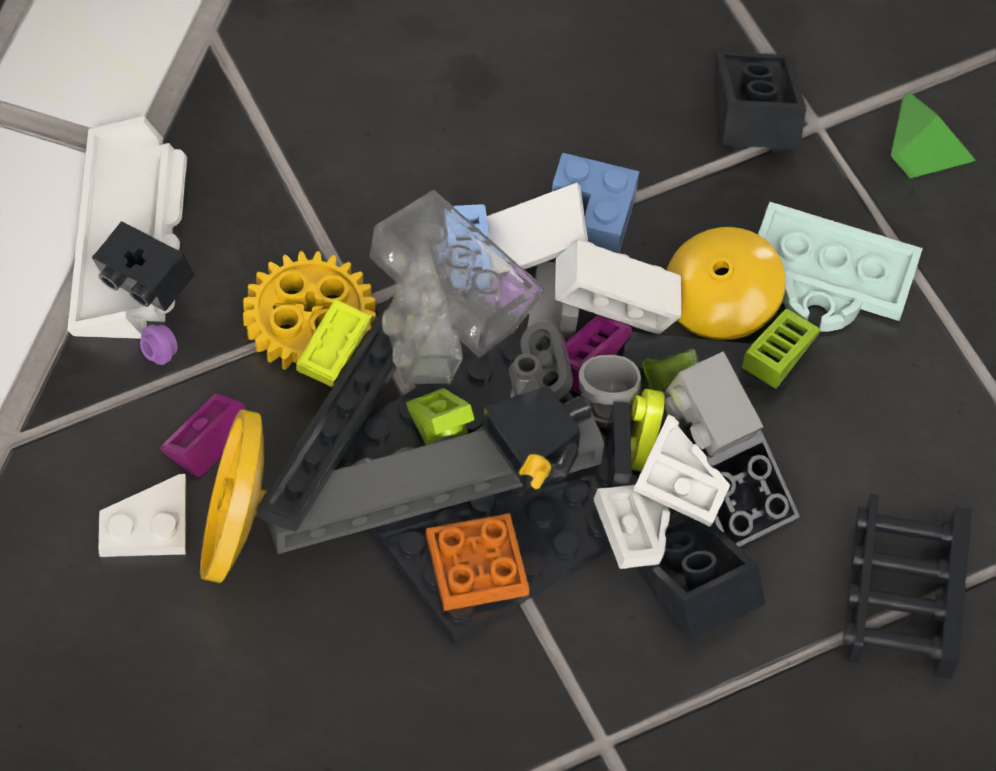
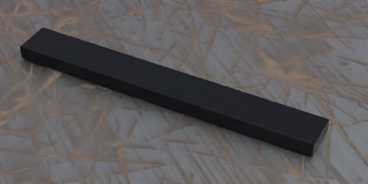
M394 297L389 298L372 328L363 339L258 504L257 518L297 532L425 324L428 310Z

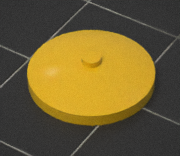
M241 409L237 413L230 429L216 475L204 531L200 562V575L203 580L221 583L244 546L256 515L257 506L267 492L261 490L264 468V439L261 415L259 413Z

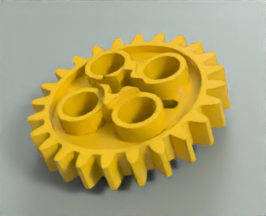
M301 251L296 262H292L287 255H284L282 267L269 262V275L257 272V284L248 285V297L243 299L245 311L243 312L244 326H248L247 337L249 340H255L257 352L267 350L268 362L271 363L278 357H281L282 369L284 370L292 362H298L334 299L372 316L371 324L355 351L375 322V298L371 297V285L363 284L362 272L351 275L350 262L343 264L341 267L336 266V255H332L327 262L321 261L319 251L315 253L313 260H307L304 252ZM288 291H297L298 293H296V294H288V293H285V292H288ZM329 295L339 296L334 299L327 298ZM283 325H291V326H293L292 328H289V329L280 328V326H283Z

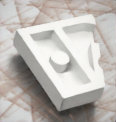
M668 414L633 491L711 527L730 485L717 469L710 466L707 462V456L698 445H693L678 427L679 422L675 417Z
M178 474L100 510V557L186 554L185 474Z
M635 485L597 489L593 498L620 569L659 564L665 551V531L670 518L669 507L633 491Z

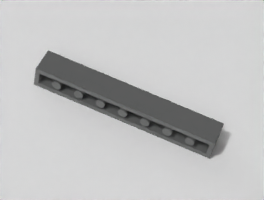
M593 414L590 419L578 425L581 432L578 448L579 454L569 473L600 465L602 462L604 441ZM482 426L470 434L459 437H442L430 445L415 449L405 447L386 457L375 460L371 458L361 459L352 466L335 470L297 532L267 522L277 554L523 485Z

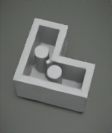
M724 351L679 372L664 392V409L667 415L675 417L682 431L691 427L694 441L700 449H706L710 458L753 438L763 428Z

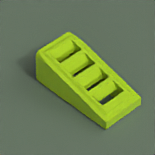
M786 308L745 353L742 368L776 389L819 335L821 329ZM787 323L805 334L801 336L786 327ZM781 332L782 334L786 335L787 337L791 338L797 343L793 345L784 338L780 337L779 333ZM772 342L787 350L788 353L786 354L771 345ZM764 352H768L780 361H774L770 357L766 356Z

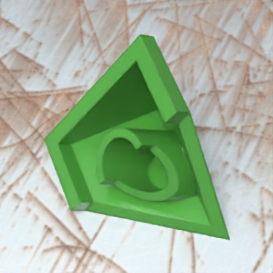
M907 93L903 95L891 157L910 178L976 161L934 111L913 94Z

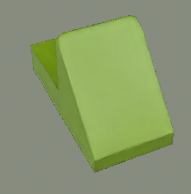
M445 388L406 402L408 411L426 445L433 444L442 437H459L468 434L465 424L475 420L471 405Z

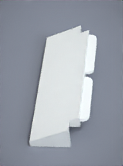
M145 116L88 130L67 329L73 336L141 338L142 330L147 326V321L165 322V314L170 312L175 305L174 300L166 312L152 304L149 307H145L134 300L129 292L119 288L118 291L109 288L98 277L100 271L92 259V256L121 221L179 250L180 241L172 232L173 227L182 219L187 156L182 150H175L170 143L163 144V137Z

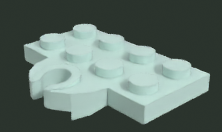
M769 202L758 235L773 246L782 261L786 278L783 302L787 309L808 321L809 306L819 305L825 308L828 313L821 318L820 332L844 328L854 321L861 309L900 321L923 248Z

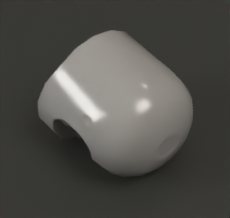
M613 354L591 357L582 364L579 370V389L582 392L581 396L588 402L597 427L607 429L613 402L628 403L631 421V407L634 397L636 395L640 396V370L634 362L622 356Z

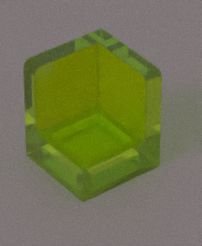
M693 349L682 351L661 360L649 358L642 361L649 388L662 391L663 393L679 372L699 363L696 352Z

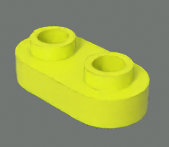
M644 389L641 396L636 395L634 397L631 407V420H634L631 433L632 470L642 472L658 438L665 405V396L662 391Z

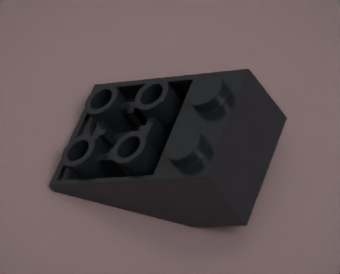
M691 427L683 430V433L692 444H696L691 433ZM762 430L753 438L711 458L705 448L701 449L707 456V462L710 466L717 469L730 485L713 523L739 547L800 517Z

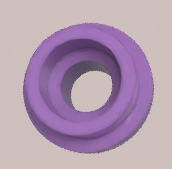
M150 325L142 330L140 348L148 360L158 365H164L177 353V342L171 330L165 325Z

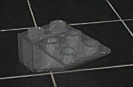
M422 238L415 254L410 257L408 269L402 282L398 283L389 309L384 312L382 319L384 333L389 336L393 348L394 364L399 367L404 384H450L463 359L451 301L429 238Z

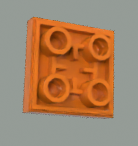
M510 513L426 528V538L444 611L529 595V586Z

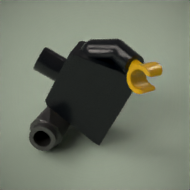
M528 353L521 354L509 368L512 383L511 398L490 404L484 408L483 430L526 490L531 487L539 489L542 483L561 481L567 477L579 454L578 448L581 432L578 425L590 419L592 413L588 403L582 396H577L562 404L551 388L543 387L542 366L537 357Z

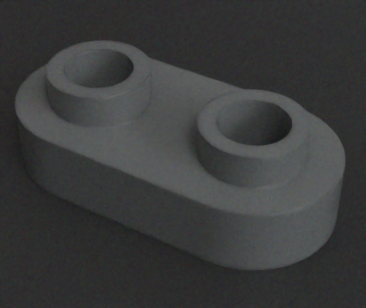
M549 322L534 323L522 335V354L528 353L537 357L542 366L543 387L551 388L557 398L561 399L570 391L573 384V374L564 337ZM550 343V346L547 350L541 351L542 347L545 344ZM558 378L555 384L549 386L553 379Z

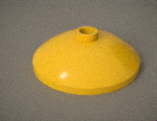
M719 227L693 236L675 252L666 270L681 275V317L677 321L690 332L707 339L733 340L756 332L773 318L785 294V271L778 253L763 237L742 228ZM719 268H727L729 270L722 276L715 274Z

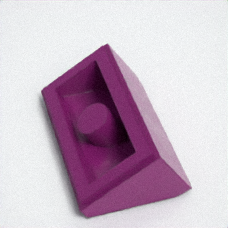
M215 393L160 447L161 451L190 474L198 478L203 476L222 457L237 413L241 409L246 410L243 403Z

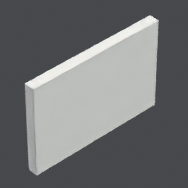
M578 183L487 216L492 277L497 280L499 275L508 276L510 271L516 273L557 258L577 239L588 242L581 186Z

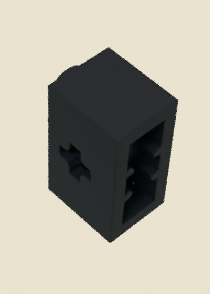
M123 221L118 224L92 256L94 263L100 271L98 277L105 285L115 291L122 288L129 292L131 297L145 307H149L152 304L165 312L195 275L182 252Z

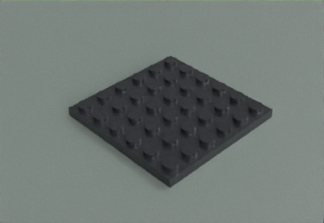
M520 330L513 332L368 415L335 470L352 466L361 459L371 458L375 460L386 457L405 447L415 449L426 446L408 411L406 402L445 388L471 405L475 420L465 424L468 434L482 427L484 408L490 404L511 398L512 383L509 368L515 359L522 354V332ZM558 378L553 379L549 386L555 384ZM568 392L559 401L564 404L574 397ZM600 430L599 432L604 441L600 465L568 473L567 477L561 481L542 483L539 489L531 487L526 490L524 486L368 529L453 644L458 643L612 549L593 499L597 489L608 488L607 439ZM633 471L628 485H636L638 477ZM510 513L529 586V595L444 611L426 538V528Z

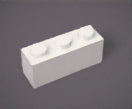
M577 239L556 258L555 300L655 334H661L681 317V275L666 271L659 266H652L632 259L625 254L615 253L595 246L591 242Z

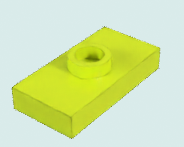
M334 299L298 360L296 370L333 388L371 324L372 316Z

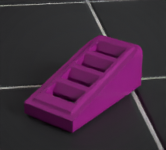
M597 315L565 343L573 374V384L570 390L582 394L579 389V370L582 364L591 357L616 355L631 336L632 327ZM600 332L609 337L606 339L599 336L598 333Z

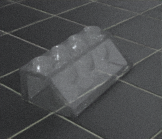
M432 190L374 226L369 258L479 358L512 334L544 294L545 288L435 190Z

